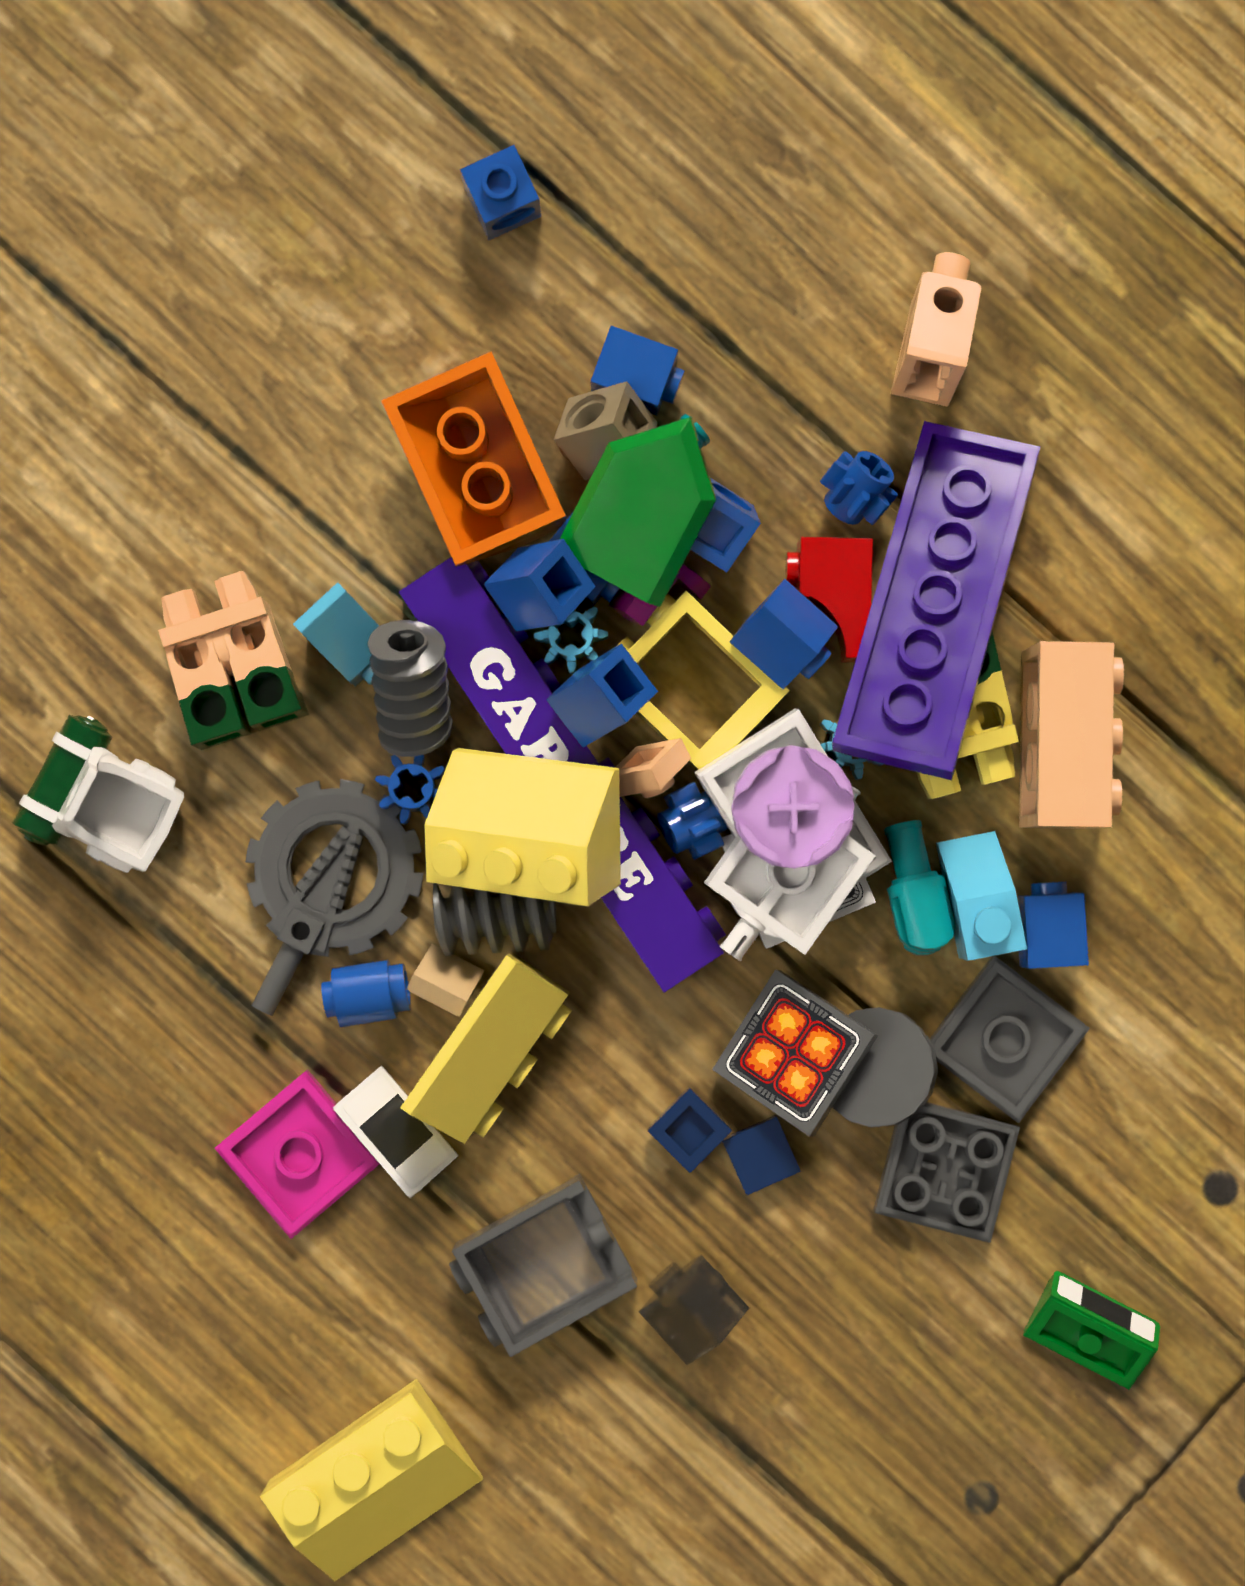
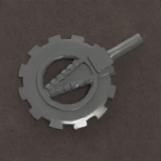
M340 779V788L321 789L320 781L297 787L295 789L299 795L298 798L292 800L284 807L277 800L261 817L268 825L263 831L260 840L257 841L250 838L245 862L255 863V882L246 883L249 896L254 908L262 904L264 905L266 911L272 917V920L266 926L278 937V940L283 942L251 1005L270 1016H273L304 953L329 957L330 947L348 946L349 955L374 948L370 940L371 938L377 936L385 929L391 936L394 935L408 919L401 911L406 905L409 896L412 895L419 898L424 873H414L413 854L422 853L416 830L413 828L407 832L405 831L402 824L396 818L402 810L397 804L389 809L382 810L379 803L387 797L385 794L380 801L363 794L365 784ZM344 825L295 886L291 864L295 849L304 837L321 826ZM365 836L377 854L378 874L375 885L364 901L349 910H343L356 867V861L360 853V847Z

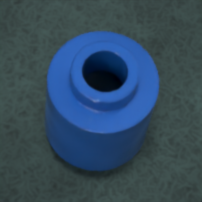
M389 960L332 968L331 981L321 983L326 1017L337 1016L339 1026L348 1027L397 1019L398 1012L410 1011L411 995L406 990L409 982L405 964L390 965Z

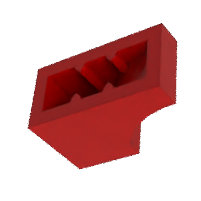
M800 537L797 543V552H786L785 579L838 626L835 633L840 645L841 662L855 663L872 602L873 538Z

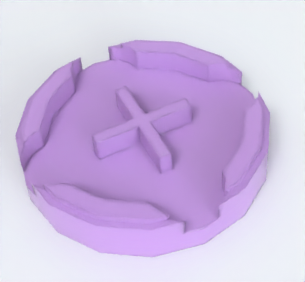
M790 745L767 750L746 766L734 786L731 812L735 830L750 852L771 865L795 869L819 864L839 850L852 829L854 796L851 782L837 762L816 749Z

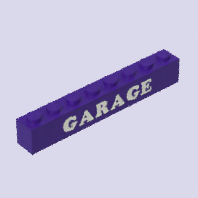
M450 557L399 591V594L417 621L434 627L443 636L446 645L445 659L448 668L505 754L615 768L609 757L598 763L587 745L584 747L580 745L546 701L561 685L543 658L532 664L520 646L522 642L529 638L524 630L515 631L504 613L499 614L487 596L489 592L484 586L489 576L478 560L468 565L464 564L456 567L452 557ZM620 797L621 885L601 897V899L665 993L722 955L724 952L717 941L725 937L726 934L707 906L697 912L684 892L691 888L693 884L674 856L664 862L651 842L660 837V834L640 806L633 812H630Z

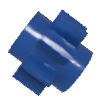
M844 451L820 480L822 485L829 488L824 497L828 510L842 522L851 525L860 523L863 518L871 525H874L898 496L896 491L889 488L894 480L892 469L882 458L868 451L859 452L855 458L847 451Z
M424 754L414 757L413 764H403L399 757L392 755L391 761L396 770H394L390 777L380 775L375 778V781L380 785L388 787L390 794L379 803L382 810L389 809L397 804L402 808L400 823L404 825L409 822L411 812L421 811L427 819L430 811L429 805L433 802L438 791L434 781L444 775L445 769L443 766H440L428 772L423 767L425 762ZM410 773L416 780L423 777L427 778L428 783L421 788L424 798L420 802L415 803L408 796L399 800L397 793L404 788L401 778L405 774Z
M695 782L664 796V800L669 808L658 813L657 819L661 832L674 853L678 854L689 849L692 858L695 860L725 845L720 833L729 828L706 791L700 793Z

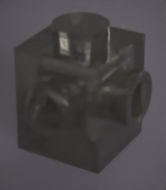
M700 1255L682 1268L676 1262H673L661 1271L649 1284V1288L654 1294L640 1309L639 1313L682 1361L689 1365L719 1346L750 1308L729 1286L724 1277Z

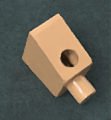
M950 252L939 253L935 257L933 271L922 273L910 305L891 394L948 407L967 366L981 293V285L967 280L971 263L965 256Z

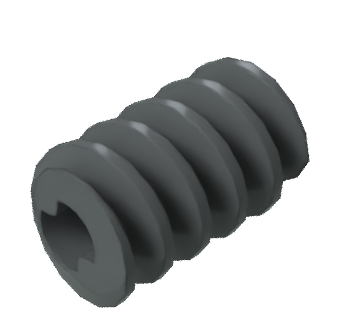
M398 620L378 626L370 634L367 644L371 653L370 666L374 673L372 685L376 692L374 703L378 711L376 721L380 729L378 733L380 744L388 753L401 757H416L431 753L446 742L451 735L453 727L450 715L451 701L448 695V665L445 659L446 645L443 636L434 627L420 621Z
M433 883L435 934L445 956L454 955L459 938H462L469 955L478 953L483 937H486L493 953H501L506 936H510L517 952H523L526 949L530 934H534L541 951L549 950L553 935L557 933L555 901L502 893L491 895L489 891L476 889L473 896L468 897L463 887L452 886L449 898H444L438 884Z

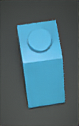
M337 582L293 625L351 684L357 686L364 679L371 685L374 673L370 666L371 653L367 643L370 634L379 625Z
M992 831L936 842L941 872L945 876L955 920L954 937L959 959L970 961L1026 950L1027 944L1016 890L996 832Z

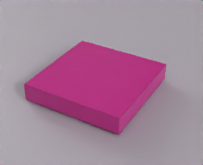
M309 1070L302 1073L215 1147V1150L290 1239L380 1164L335 1112L333 1107L337 1103Z

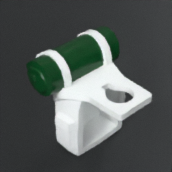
M68 715L60 732L55 733L52 739L54 744L28 794L23 795L19 804L21 807L12 823L24 835V838L31 842L42 845H57L61 836L65 835L87 844L86 853L97 862L101 861L114 869L126 873L132 868L145 872L170 831L183 801L184 792L175 787L176 779L164 771L139 759H135L131 764L119 760L115 754L108 751V746L113 737L108 733V729L95 718Z

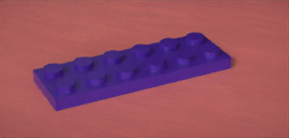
M924 421L832 741V751L952 780L1038 463L1040 446Z

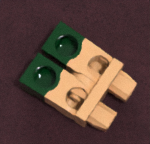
M239 571L214 581L223 609L206 615H202L196 593L193 589L181 590L161 598L166 628L160 629L158 632L163 647L166 650L169 668L190 743L200 750L252 734L250 726L257 731H262L309 715L302 693L299 692L287 659L270 604L262 597H259L250 578L244 571ZM233 675H234V678H235V681H236V684H237V687H238V690H239V694H240V697H241V700H242V703H243V706H244L245 711L242 710V707H241V704H240V701H239V698H238V695H237V692H236V689H235V685H234V682H233V679H232V676H233Z

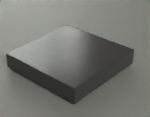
M991 956L930 1037V1041L935 1048L938 1063L1019 1123L1090 1028L996 956Z

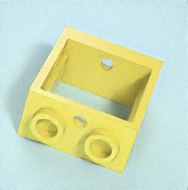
M685 591L677 601L667 594L661 607H657L646 621L651 627L636 643L626 637L619 644L622 643L636 663L639 664L687 616L760 686L701 749L691 742L650 701L637 712L665 741L681 738L691 757L688 763L697 771L737 746L790 690L787 687L784 689L780 688L729 642L733 635L694 597Z

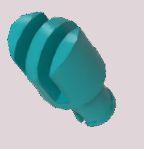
M913 820L894 824L884 829L885 835L888 838L897 878L891 881L892 886L887 888L897 935L904 944V948L917 956H928L939 951L953 938L955 920L945 876L938 875L937 871H931L921 829V820Z

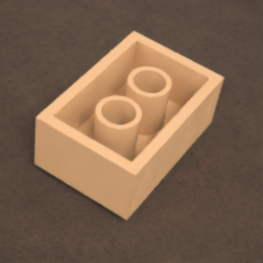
M1040 641L1022 651L1019 828L1112 827V816L1120 815L1122 785L1120 779H1112L1113 755H1120L1122 750L1123 725L1120 718H1113L1114 694H1121L1124 667L1122 658L1114 657V643Z

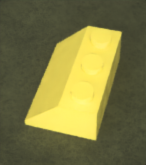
M463 748L453 750L425 822L426 881L581 906L591 905L621 885L619 768Z
M510 952L506 955L400 1108L411 1116L464 1144L473 1131L484 1138L504 1109L494 1102L508 1082L518 1089L538 1060L528 1053L542 1033L552 1040L572 1010L563 1004L570 992L525 960Z
M415 1379L271 1478L260 1498L293 1547L332 1580L336 1581L483 1480V1476L419 1381Z

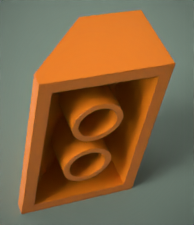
M492 351L381 400L456 567L514 550L558 530L566 521L563 508Z

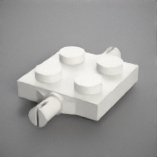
M852 787L854 801L861 792ZM848 834L839 850L821 863L795 869L771 865L750 852L739 835H737L704 882L727 899L741 917L720 947L741 962L742 957L759 933L763 932L767 935L782 938L805 955L876 855L853 840Z

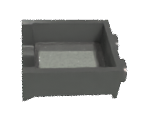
M581 1174L576 1175L562 1185L463 1240L457 1241L452 1250L456 1259L449 1263L453 1276L464 1294L467 1295L474 1291L485 1312L478 1315V1319L490 1343L494 1347L503 1343L510 1357L637 1287V1276Z

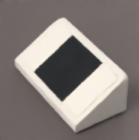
M381 1065L339 1101L333 1109L409 1198H412L457 1158L458 1154L436 1128L411 1116L400 1108L408 1095Z

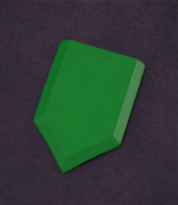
M692 417L609 442L560 539L565 540L584 569L644 602L657 607H661L717 500L698 445L699 440Z

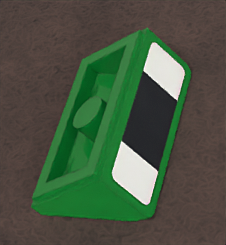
M1055 1271L1049 1279L1024 1329L1023 1336L1129 1390L1158 1351L1160 1325L1154 1319L1060 1271Z

